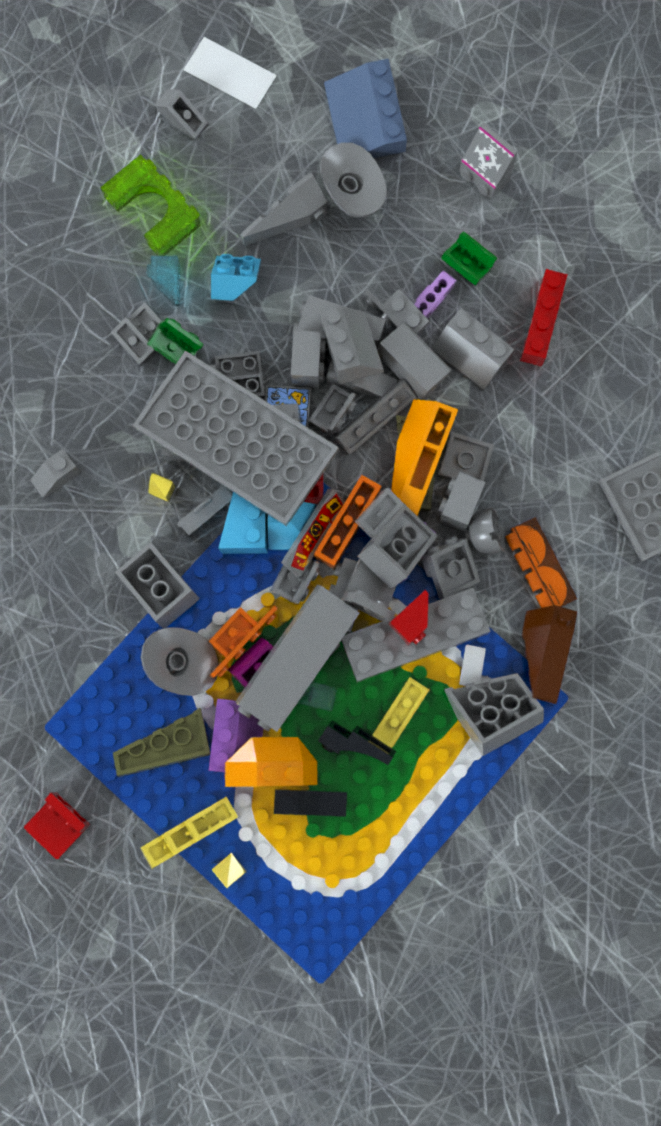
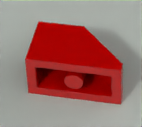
M426 590L389 623L392 629L408 646L412 642L417 645L426 636L424 631L428 625L429 596Z

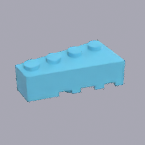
M234 492L218 548L222 554L268 553V514Z

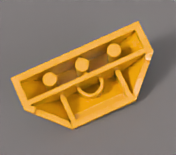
M251 737L225 762V787L317 785V760L298 737Z

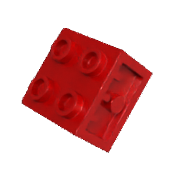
M52 792L45 798L46 803L24 826V829L55 859H59L91 824L57 792Z

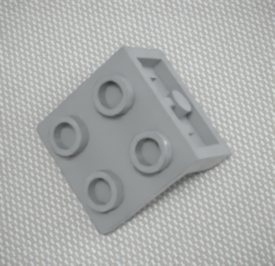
M359 559L341 600L379 621H392L396 612L388 608L396 586L391 589Z

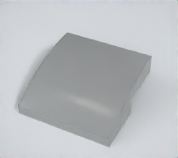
M144 302L130 317H125L111 331V334L136 362L142 365L158 353L147 343L159 323L163 320L148 303Z

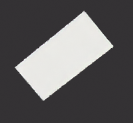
M206 37L202 39L184 68V71L255 109L277 76Z

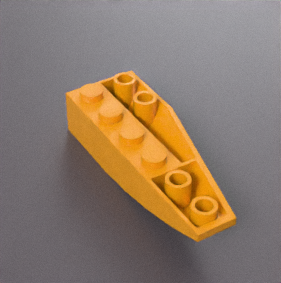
M414 399L397 440L391 491L418 516L458 409L437 401Z

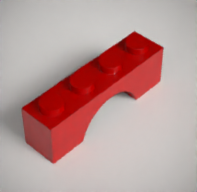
M545 269L520 361L542 367L548 352L568 274Z

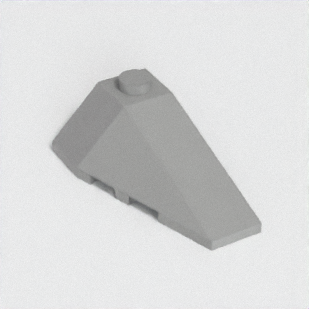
M311 172L287 190L289 195L282 202L276 200L272 204V208L267 216H259L240 234L244 246L311 224L315 220L319 221L327 214L328 202Z

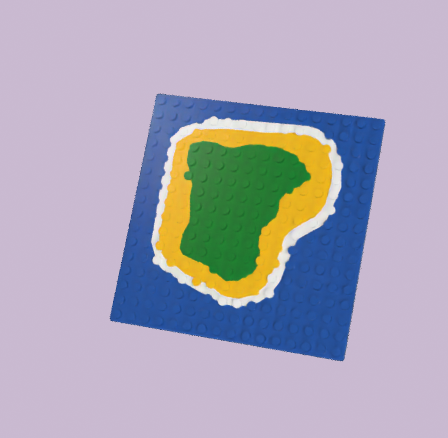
M323 482V496H324V494L326 493V491H327L328 489H331V488H330L329 486H327V485ZM359 528L339 562L343 563L344 557L358 561L359 558L357 556L372 538ZM221 533L181 576L200 599L168 627L183 628L196 632L209 641L240 607L258 623L270 608L275 605L278 607L274 612L277 617L268 626L264 623L259 629L262 633L253 643L248 641L243 648L245 653L260 638L265 639L274 647L315 587L321 585L329 591L331 584L336 585L338 576H335L336 568L333 570L320 562L318 566L320 572L314 581H310L307 587L309 593L303 602L300 601L299 604H294L270 591L283 566L281 562L289 550L268 549V553L222 554L218 549L222 536ZM416 564L407 579L397 584L388 609L396 612L394 617L401 613L425 590L429 593L428 604L441 600L438 597L433 578L427 577L425 570ZM358 610L360 614L354 621L351 633L382 621ZM148 613L45 725V730L159 836L227 796L238 818L178 854L313 979L322 984L567 702L568 696L560 689L556 704L537 699L544 709L543 723L482 756L458 721L444 689L465 687L459 685L465 647L466 645L486 648L480 683L489 682V679L518 673L531 691L528 660L489 627L491 632L485 636L359 683L356 682L343 644L340 641V646L325 662L277 732L272 728L269 732L263 729V737H298L317 760V785L225 787V772L208 771L210 755L118 777L113 752L153 734L152 732L160 728H165L181 717L184 718L192 714L193 711L199 708L202 709L211 751L217 699L236 701L244 690V687L228 670L221 677L217 675L216 681L209 690L194 696L179 695L157 687L143 670L141 653L145 640L153 632L163 628ZM214 648L219 665L225 657ZM232 658L227 665L231 667L237 660ZM409 677L429 689V692L392 747V749L396 750V753L389 765L358 752L340 750L338 754L335 752L331 753L325 750L322 744L318 742L332 720L350 732H353L355 727L359 726L372 735ZM275 789L347 792L346 817L274 814ZM232 853L244 867L246 873L226 888L212 869Z

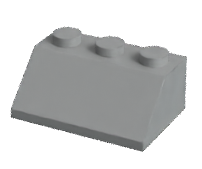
M343 306L320 312L321 327L339 384L384 372L365 312Z
M462 308L446 325L431 348L441 359L482 391L487 388L511 359L515 350Z

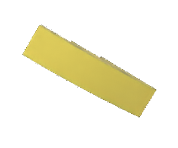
M226 796L145 844L140 849L151 869L235 820L238 816Z

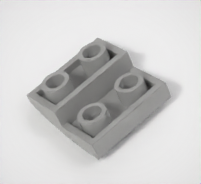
M260 351L215 356L216 370L253 394L265 396Z

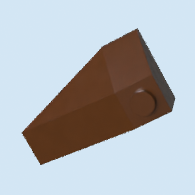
M556 605L526 611L522 637L525 641V655L529 664L528 673L532 697L553 704L557 703L574 633L577 611Z

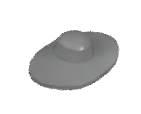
M339 143L330 147L324 153L320 161V174L326 190L335 204L346 214L357 218L367 217L376 213L384 204L387 189L382 171L372 155L363 147L354 143Z
M176 627L159 629L153 632L142 646L141 661L143 670L157 687L179 695L194 696L209 690L217 679V675L214 678L209 676L218 666L215 650L205 637L196 632Z

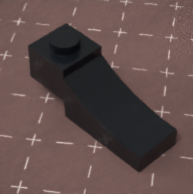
M333 720L318 740L328 752H335L337 754L340 750L358 752L378 759L389 765L396 753V750L359 726H356L353 732H350Z
M275 789L274 814L346 817L347 792Z

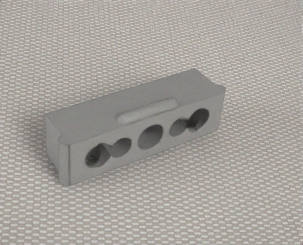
M222 485L182 518L177 524L178 528H182L190 536L231 502L232 493Z

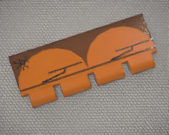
M536 517L511 528L512 533L505 536L512 551L518 548L521 549V552L514 555L521 570L525 571L531 568L532 572L526 574L525 577L533 592L539 589L542 590V593L535 596L540 607L544 608L553 605L562 607L576 600L577 597Z

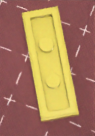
M409 677L372 735L392 748L429 692V689Z

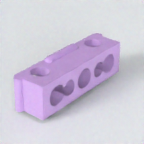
M443 270L434 282L428 285L418 296L414 305L419 310L424 308L425 310H422V313L428 319L454 288L457 280ZM440 284L446 286L445 288H441L440 293H436L438 292V287ZM427 299H432L434 302H428Z

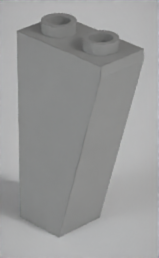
M309 295L307 302L303 301L299 314L302 316L300 322H295L293 331L321 332V340H326L321 327L320 312L342 305ZM365 313L375 345L379 347L385 330L386 319Z

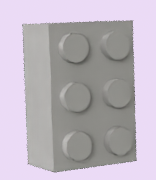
M151 542L115 572L155 622L162 628H167L200 599Z

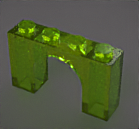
M140 154L101 186L100 189L104 198L117 212L139 195L146 193L157 194L167 201L168 209L166 215L143 235L146 244L162 259L201 226L199 221L200 214L194 206L191 205L189 207L184 202L186 199L179 190L174 191L171 188V182L164 174L159 175L155 164L149 158L146 160Z

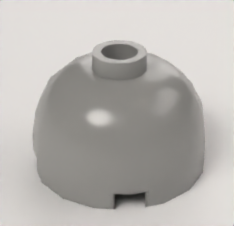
M494 507L475 513L470 519L469 530L465 531L468 543H473L476 550L487 555L504 552L503 549L506 548L503 527H500L497 522L500 518Z

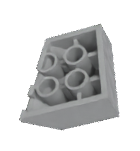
M518 673L489 679V682L480 684H465V687L453 689V687L444 689L458 721L482 756L543 723L544 709L537 699L532 697V692Z

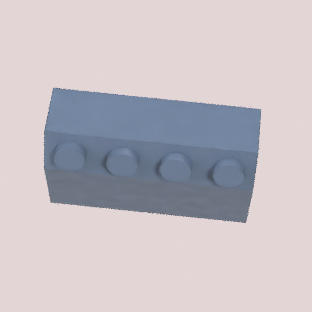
M389 59L365 63L324 82L337 144L354 143L363 147L373 158L406 152L407 138Z

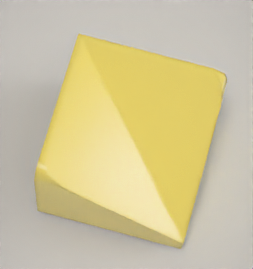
M155 473L151 474L148 492L169 502L175 489L174 483Z
M232 853L212 869L226 888L246 873L244 867Z

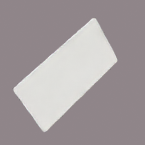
M466 645L459 685L480 684L486 648Z

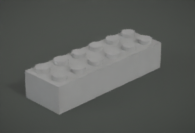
M471 588L428 604V625L424 631L426 636L417 645L412 642L408 646L389 625L391 621H382L344 635L341 642L356 682L359 683L485 636L491 631L475 590Z

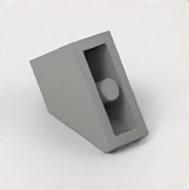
M167 89L154 105L168 122L192 139H195L208 123L180 90Z
M62 449L43 462L30 481L42 498L45 499L81 472L65 450Z

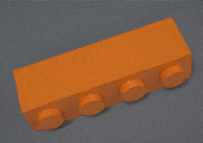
M363 475L360 476L315 551L314 558L335 570L338 562L360 528L355 523V520L381 493V485Z

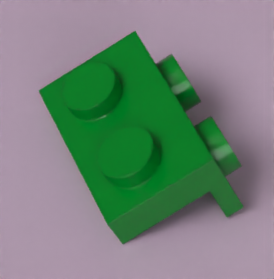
M463 231L457 241L444 252L441 259L476 286L491 271L497 257Z
M169 318L159 323L147 345L174 364L179 361L185 351L194 356L197 350L201 349L204 345L199 341L197 335L185 331L181 328L179 322Z

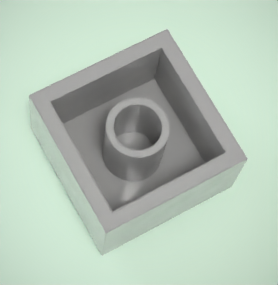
M293 331L292 387L319 389V382H324V362H321V360L325 361L326 340H321V332Z
M459 472L457 478L452 477L446 491V495L449 498H443L437 513L441 517L439 523L464 533L486 482Z

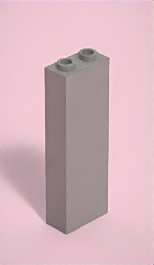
M317 585L235 701L240 706L238 711L248 718L251 715L259 719L257 724L268 732L271 728L277 732L360 613L323 586Z

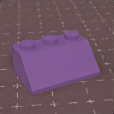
M217 699L208 771L225 772V762L251 737H263L264 728L257 724L259 719L253 715L248 718L239 712L238 708L240 706L236 704L235 700Z

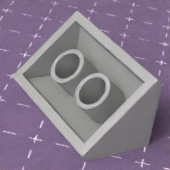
M405 322L379 344L378 354L380 359L400 380L404 379L420 400H426L452 371Z

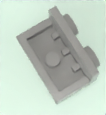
M333 383L309 419V423L331 437L335 432L339 433L345 424L343 419L346 414H352L357 406V402H355L356 394L353 392L350 394Z
M311 560L301 577H296L283 565L270 591L294 604H299L300 601L303 602L309 593L307 587L310 581H314L320 572L318 568L320 562Z

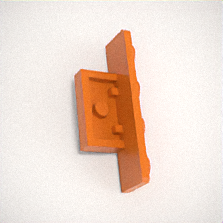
M272 606L258 623L241 607L208 641L225 657L209 676L212 678L216 675L221 677L230 668L227 663L232 658L237 660L244 653L245 649L243 646L248 641L253 643L262 633L259 631L260 627L264 623L268 626L277 617L274 613L278 609L277 606Z

